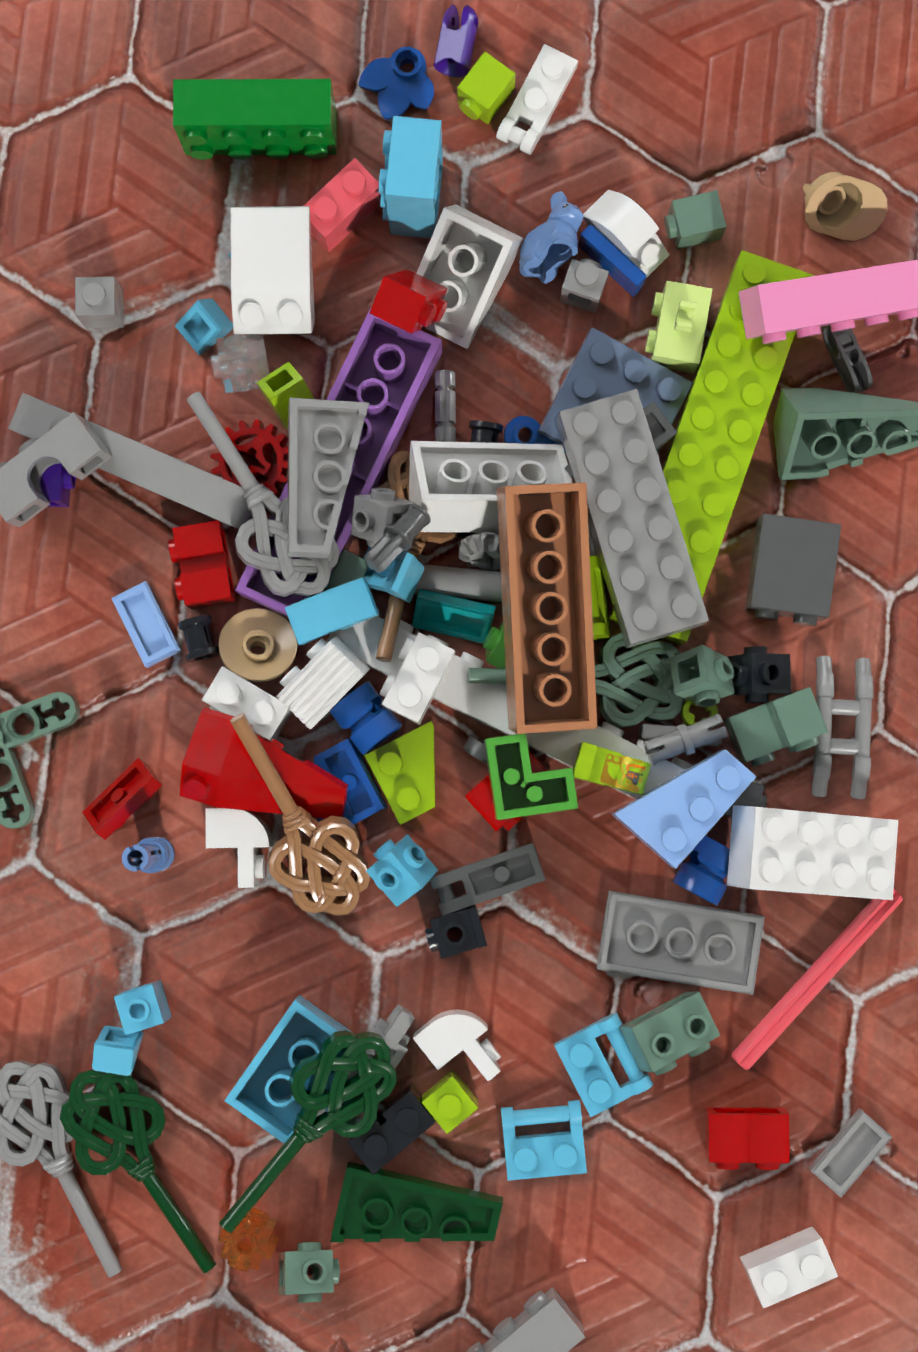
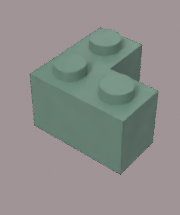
M811 687L723 719L739 761L741 763L751 761L753 767L774 760L773 752L787 747L789 753L818 745L820 742L817 736L828 732Z

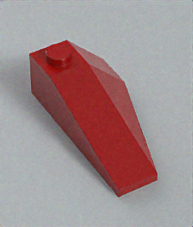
M204 707L199 715L182 762L179 796L217 808L283 814L230 722L235 716ZM257 735L297 806H301L315 818L344 817L348 784L311 761H299L282 750L284 745L274 738L269 742Z

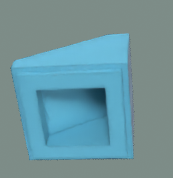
M210 298L197 300L175 327L196 353L202 355L233 329V323L217 303Z
M104 1026L94 1043L93 1070L125 1076L130 1075L135 1065L143 1032L138 1031L125 1035L123 1028Z

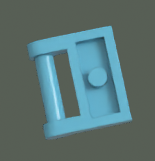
M612 1013L554 1043V1047L590 1117L633 1095L640 1094L654 1085L649 1074L639 1070L619 1028L622 1025V1021L618 1013ZM602 1034L607 1035L629 1078V1081L620 1086L595 1038Z
M580 1100L568 1101V1105L522 1110H513V1106L501 1107L508 1181L587 1173ZM569 1121L570 1131L515 1136V1126Z

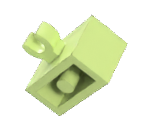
M666 281L662 293H655L651 315L658 316L656 330L649 329L645 345V352L651 353V360L667 369L695 373L700 364L712 288Z

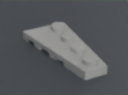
M289 399L287 556L328 558L369 402Z

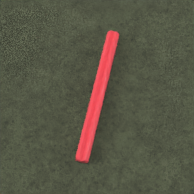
M895 889L893 890V900L872 899L732 1052L733 1060L745 1070L753 1066L903 900L899 892Z

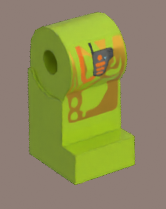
M581 742L573 766V775L575 779L643 795L652 764L593 744Z

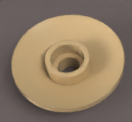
M248 609L234 615L224 625L219 637V653L225 666L233 673L248 681L264 682L281 676L290 668L297 653V639L291 624L280 614L267 609ZM255 646H260L264 648L265 652L256 655L251 652V649Z

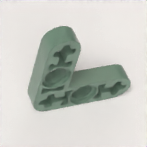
M55 692L0 713V753L4 751L5 754L4 757H0V764L3 763L9 766L12 773L11 780L6 785L0 786V792H8L17 787L19 793H13L11 797L15 805L24 806V811L19 814L20 820L17 821L15 817L8 818L6 811L12 808L9 797H2L0 799V824L4 827L11 829L23 828L31 823L35 815V806L13 748L74 724L79 718L80 706L72 695ZM57 700L61 703L69 704L70 709L65 711L66 718L64 720L60 716L48 717L44 719L48 727L44 728V720L37 707L41 706V712L47 713L57 708ZM23 713L30 714L34 719V729L27 735L17 733L14 726L16 718Z

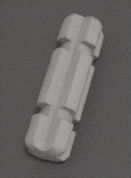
M438 370L435 372V389H438V391H435V424L438 425L435 428V441L456 442V428L453 427L456 424V394L453 391L455 389V372L453 370Z

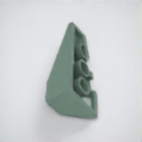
M823 388L781 389L773 421L779 478L781 480L817 479L829 475V469L849 464L852 468L862 465L863 459L883 452L890 456L918 447V402Z

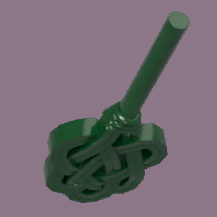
M347 1030L334 1032L324 1041L319 1054L302 1059L292 1069L289 1078L291 1092L294 1100L302 1106L300 1113L297 1114L293 1133L221 1219L219 1224L224 1230L229 1233L235 1230L306 1143H312V1141L323 1137V1134L331 1129L342 1137H359L371 1129L377 1118L378 1103L390 1095L397 1083L396 1071L390 1064V1049L380 1034L373 1032L354 1034ZM374 1049L375 1055L367 1054L366 1050ZM349 1071H357V1075L347 1080ZM311 1076L308 1088L306 1090L304 1087L305 1082ZM328 1078H329L328 1087H327V1089H325L326 1084H327V1081H328ZM325 1109L324 1113L317 1116L319 1110Z
M92 1069L79 1072L71 1082L69 1098L62 1104L59 1118L65 1131L76 1140L75 1156L81 1169L91 1175H107L119 1168V1166H122L127 1174L137 1182L142 1181L203 1273L210 1271L216 1265L215 1260L156 1174L155 1161L148 1149V1145L162 1134L166 1123L163 1108L154 1098L140 1094L135 1080L130 1075L112 1074ZM115 1082L120 1083L125 1092L119 1091ZM86 1084H95L92 1092L83 1093ZM100 1106H109L112 1122L98 1114ZM123 1106H128L132 1130L126 1129ZM143 1110H147L151 1114L152 1120L147 1129L145 1128ZM74 1111L81 1118L79 1124L73 1117ZM92 1128L113 1139L112 1144L91 1133ZM126 1144L134 1146L138 1161L126 1152ZM89 1148L106 1157V1159L94 1160L88 1153Z

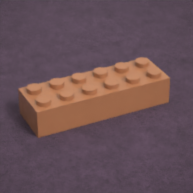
M586 482L497 488L508 729L516 734L597 729Z

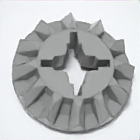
M480 532L465 537L459 543V559L466 562V566L478 567L479 570L497 571L501 569L499 533Z

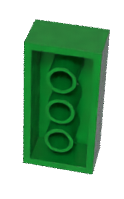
M173 79V127L186 155H190L195 159L206 160L211 159L213 155H229V157L234 159H248L251 155H267L272 159H285L290 155H305L311 159H323L328 154H337V109L331 79Z

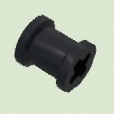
M210 615L196 616L178 623L179 630L184 632L189 652L186 655L187 662L201 661L220 654L219 647L215 646L210 624L213 621Z

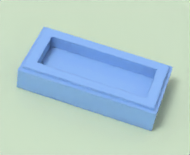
M147 581L111 598L146 668L182 651Z

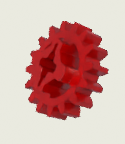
M259 419L254 420L252 428L244 420H240L239 431L237 432L229 427L225 428L227 435L241 457L245 455L248 458L258 459L259 463L265 466V469H261L258 466L254 467L243 459L256 480L260 481L268 478L269 480L263 483V485L269 488L270 491H273L274 495L280 497L281 492L278 486L280 483L286 485L288 478L285 476L288 471V447H283L288 442V437L284 433L276 436L278 428L271 423L264 429L263 422ZM252 438L251 442L239 445L242 441ZM274 449L277 455L276 467L273 465L271 457ZM212 453L210 458L219 462V466L213 468L211 473L241 486L234 473H231L230 467L221 453Z

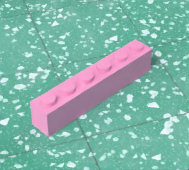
M918 260L761 284L739 291L746 339L762 337V343L768 344L786 340L787 332L796 331L797 338L821 334L820 327L830 325L831 332L855 328L854 321L864 319L866 327L889 322L888 315L893 314L898 315V321L917 318Z

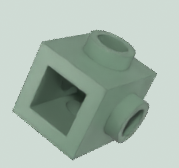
M700 645L669 658L675 695L689 700L697 706L710 707L718 704L721 698L734 694L732 682L734 669L728 657L709 647Z
M321 1242L297 1243V1251L278 1253L279 1295L298 1294V1303L322 1302V1293H334V1284L339 1283L340 1267L338 1259H333V1250H321ZM309 1266L313 1272L311 1278L307 1276V1268Z

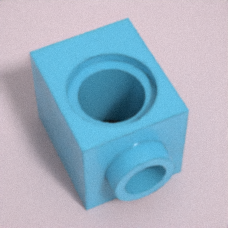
M161 980L123 991L114 996L125 1035L163 1024L172 1018Z

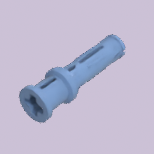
M162 837L145 838L138 842V844L133 845V847L129 846L124 850L122 863L125 868L133 872L138 870L145 873L164 871L174 861V847L171 842Z

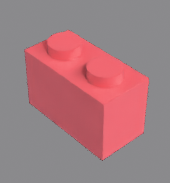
M354 158L303 205L310 206L311 235L328 252L381 205L379 182Z

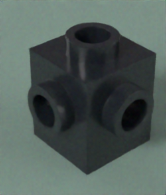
M752 646L744 647V654L728 656L734 669V677L732 678L733 696H745V703L769 702V696L791 694L790 654H768L767 647Z

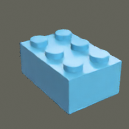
M393 116L392 130L384 131L383 155H385V169H380L379 194H381V207L383 208L382 218L383 221H389L390 235L431 238L438 220L443 171L442 120Z
M298 995L224 1101L282 1143H285L293 1133L297 1114L300 1113L302 1108L294 1100L291 1092L289 1078L292 1069L302 1059L319 1054L324 1041L334 1032L350 1030L301 995ZM311 1076L305 1082L304 1087L306 1090L308 1088ZM328 1078V1081H327V1084H326L325 1089H327V1087H328L329 1078Z

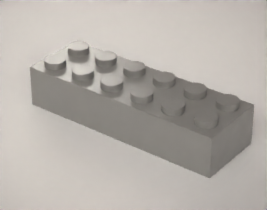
M634 389L560 411L557 425L575 483L586 482L588 526L626 648L693 629L709 621L638 390Z

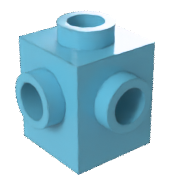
M408 834L396 844L389 839L373 853L377 860L366 870L376 886L387 895L396 907L421 890L438 871L428 859L424 850Z

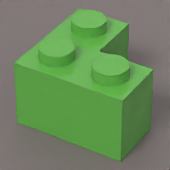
M526 733L484 739L496 820L578 808L573 769L562 768L532 773Z

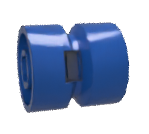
M369 681L352 691L329 711L342 729H350L352 731L350 740L362 755L373 750L403 725L393 711L381 707L383 698Z
M704 836L689 853L690 861L682 862L672 882L717 906L727 888L724 879L728 876L730 848Z

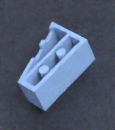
M720 750L610 814L665 863L676 869L757 776L727 750Z

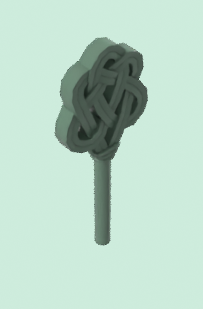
M622 633L612 636L605 641L599 650V664L595 665L596 695L599 696L600 713L607 723L617 728H627L637 725L643 719L652 722L669 721L681 711L683 701L686 699L674 693L669 658L680 654V652L671 643L657 641L626 648ZM618 648L626 649L628 651L622 655L615 657V651ZM638 661L641 666L635 667L628 672L623 669ZM468 668L467 682L472 684L506 685V669ZM607 676L612 682L608 683L598 679ZM651 676L655 684L652 686L640 680ZM616 705H617L618 707H620V708L626 710V711L629 712V713H628V714H624V713L620 712V711L618 710V708L616 707ZM657 705H664L665 707L660 708Z

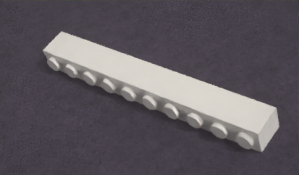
M378 616L345 630H337L330 634L326 642L328 643L337 636L367 666L387 676L390 673L397 676L403 664V661L399 660L398 656L406 640L411 638L415 641L417 636L412 634L414 629L412 625L400 620L391 662H382L376 659L384 619ZM428 634V637L447 647L449 646L448 643ZM463 652L461 657L455 655L433 699L507 736L515 735V732L508 729L506 685L468 683V668H482L484 662L466 652ZM603 722L601 727L597 726V729L526 733L529 747L571 768L574 766L581 742L593 744L650 763L648 759L649 754L660 750L658 748L646 753L643 740L638 739L635 745L622 738L623 730L607 722ZM673 757L671 762L664 760L656 763V765H651L644 794L693 765L677 757ZM615 789L633 799H637L642 796L639 794Z

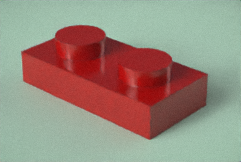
M138 757L82 813L95 833L106 840L144 802L148 801L162 784L150 767Z

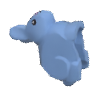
M562 191L552 195L550 199L552 211L549 214L548 220L527 234L520 249L519 273L527 278L537 277L544 284L554 280L558 274V267L578 253L576 232L583 221V213L578 206L567 202V197Z

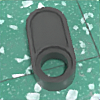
M830 325L823 326L822 334L826 347L846 390L851 393H860L872 388L873 379L871 371L853 330L831 332Z

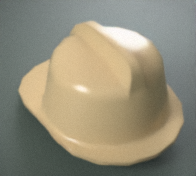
M827 172L820 175L811 184L805 183L803 186L806 194L804 197L805 220L808 226L818 233L842 240L855 241L866 238L875 232L885 219L888 210L887 198L882 189L873 183L843 175L839 172Z

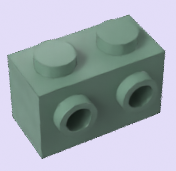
M684 992L619 1027L639 1070L655 1072L656 1075H661L674 1069L677 1066L676 1060L686 1054L689 1057H693L711 1048L709 1042L721 1036L700 992Z

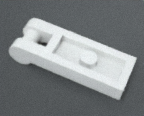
M544 44L507 116L503 119L496 138L505 143L510 140L520 145L521 151L531 155L577 69L578 60ZM521 121L531 127L528 131L517 127V124Z

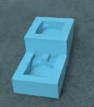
M365 578L342 584L285 607L299 645H305L337 630H345L379 615Z

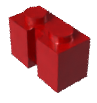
M408 269L383 277L369 314L412 334L421 330L422 327L426 328L433 325L434 322L438 323L442 319L448 301L444 300L448 288Z
M216 520L172 528L174 539L168 540V547L172 562H179L180 577L174 579L178 600H184V604L190 609L236 602L223 524Z

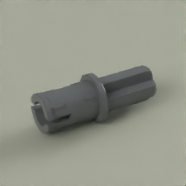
M412 504L394 525H387L383 530L384 536L365 555L366 565L370 569L381 573L401 552H407L412 547L411 541L431 522L428 512L423 507Z

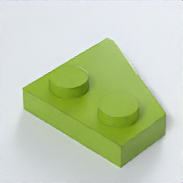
M432 721L364 755L400 825L435 807L434 725Z

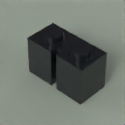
M411 1083L384 1105L382 1115L377 1111L376 1121L368 1132L359 1137H349L348 1144L374 1175L436 1123V1120L422 1104V1095Z

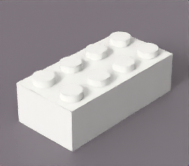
M733 805L727 886L755 890L893 900L898 820Z

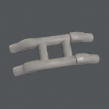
M819 656L816 658L817 705L828 732L817 736L820 744L815 745L811 794L816 797L827 796L832 763L831 754L854 755L850 796L855 799H865L871 770V713L874 690L871 660L868 658H858L855 660L856 700L833 699L834 674L832 673V658L829 656ZM832 715L855 716V739L831 738Z

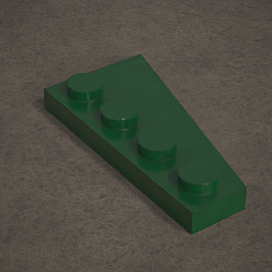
M348 1161L330 1243L344 1242L345 1239H364V1242H381V1239H404V1242H420L421 1238H441L443 1242L494 1241L502 1210L503 1197L384 1169L378 1170L373 1175L366 1165Z

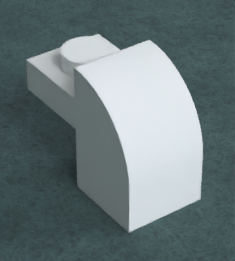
M607 190L583 214L586 224L588 226L590 224L594 225L646 274V278L670 255L656 234L659 227L636 202L624 194Z
M205 808L206 848H238V888H254L259 886V879L265 877V856L258 855V847L274 846L273 837L266 822L252 811Z
M457 1009L442 1012L429 1020L413 1035L414 1041L437 1070L463 1050L487 1081L501 1072L500 1065L497 1062L501 1055L487 1038L482 1042L478 1038L488 1030V1025L482 1018L472 1012Z

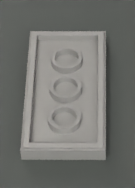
M608 890L596 969L753 995L765 916Z

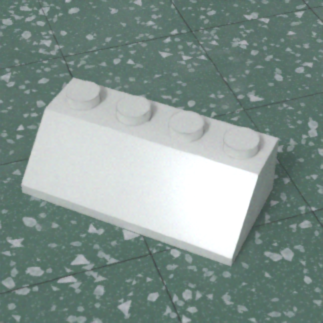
M411 441L409 501L423 507L431 518V522L420 532L499 533L497 488L504 486L572 483V479L564 469L568 463L563 445L438 441Z

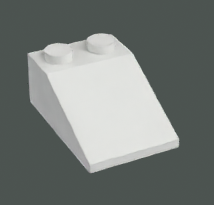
M458 205L444 207L416 274L448 288L444 297L448 304L442 319L438 323L434 322L433 325L426 327V329L467 349L506 279L524 238Z
M310 206L231 207V302L234 334L312 333L315 325Z

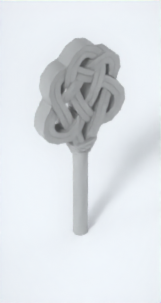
M196 392L189 396L187 402L246 492V504L253 519L241 525L236 535L235 546L239 558L245 565L260 570L264 584L275 595L286 597L295 594L309 598L323 592L328 585L331 570L338 563L340 550L335 539H333L328 558L301 557L300 559H291V557L287 556L288 497L284 498L281 502L274 495L273 491H270L265 485L258 483L202 394ZM265 508L275 516V521L267 519ZM253 535H255L257 552H254L248 543ZM269 536L274 537L276 557H271ZM276 574H281L283 581ZM307 575L317 576L314 582H305Z
M24 1060L8 1062L0 1070V1158L8 1165L21 1167L39 1160L43 1169L48 1174H52L53 1178H58L108 1278L123 1269L72 1171L74 1167L72 1163L73 1152L70 1150L68 1142L73 1140V1138L65 1131L59 1118L61 1106L69 1098V1091H67L64 1077L55 1065L46 1062L36 1065ZM14 1075L22 1076L19 1082H11ZM26 1099H32L33 1111L24 1104ZM49 1102L52 1103L51 1123ZM74 1111L73 1117L79 1124L81 1118ZM47 1140L52 1142V1149L46 1144ZM12 1141L21 1148H23L25 1151L17 1150L13 1146Z

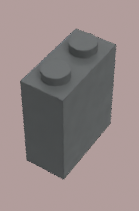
M763 513L756 522L745 611L755 612L754 618L761 620L777 621L778 615L793 617V623L802 626H817V621L829 618L841 524Z

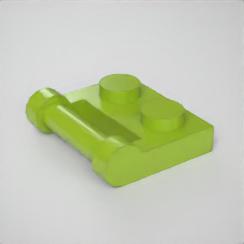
M591 555L593 639L595 641H602L611 637L605 578L598 556Z

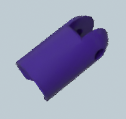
M451 5L444 13L434 60V68L444 75L464 77L469 73L478 28V17L475 10L469 5H465L463 8L461 28H459V13L455 5Z

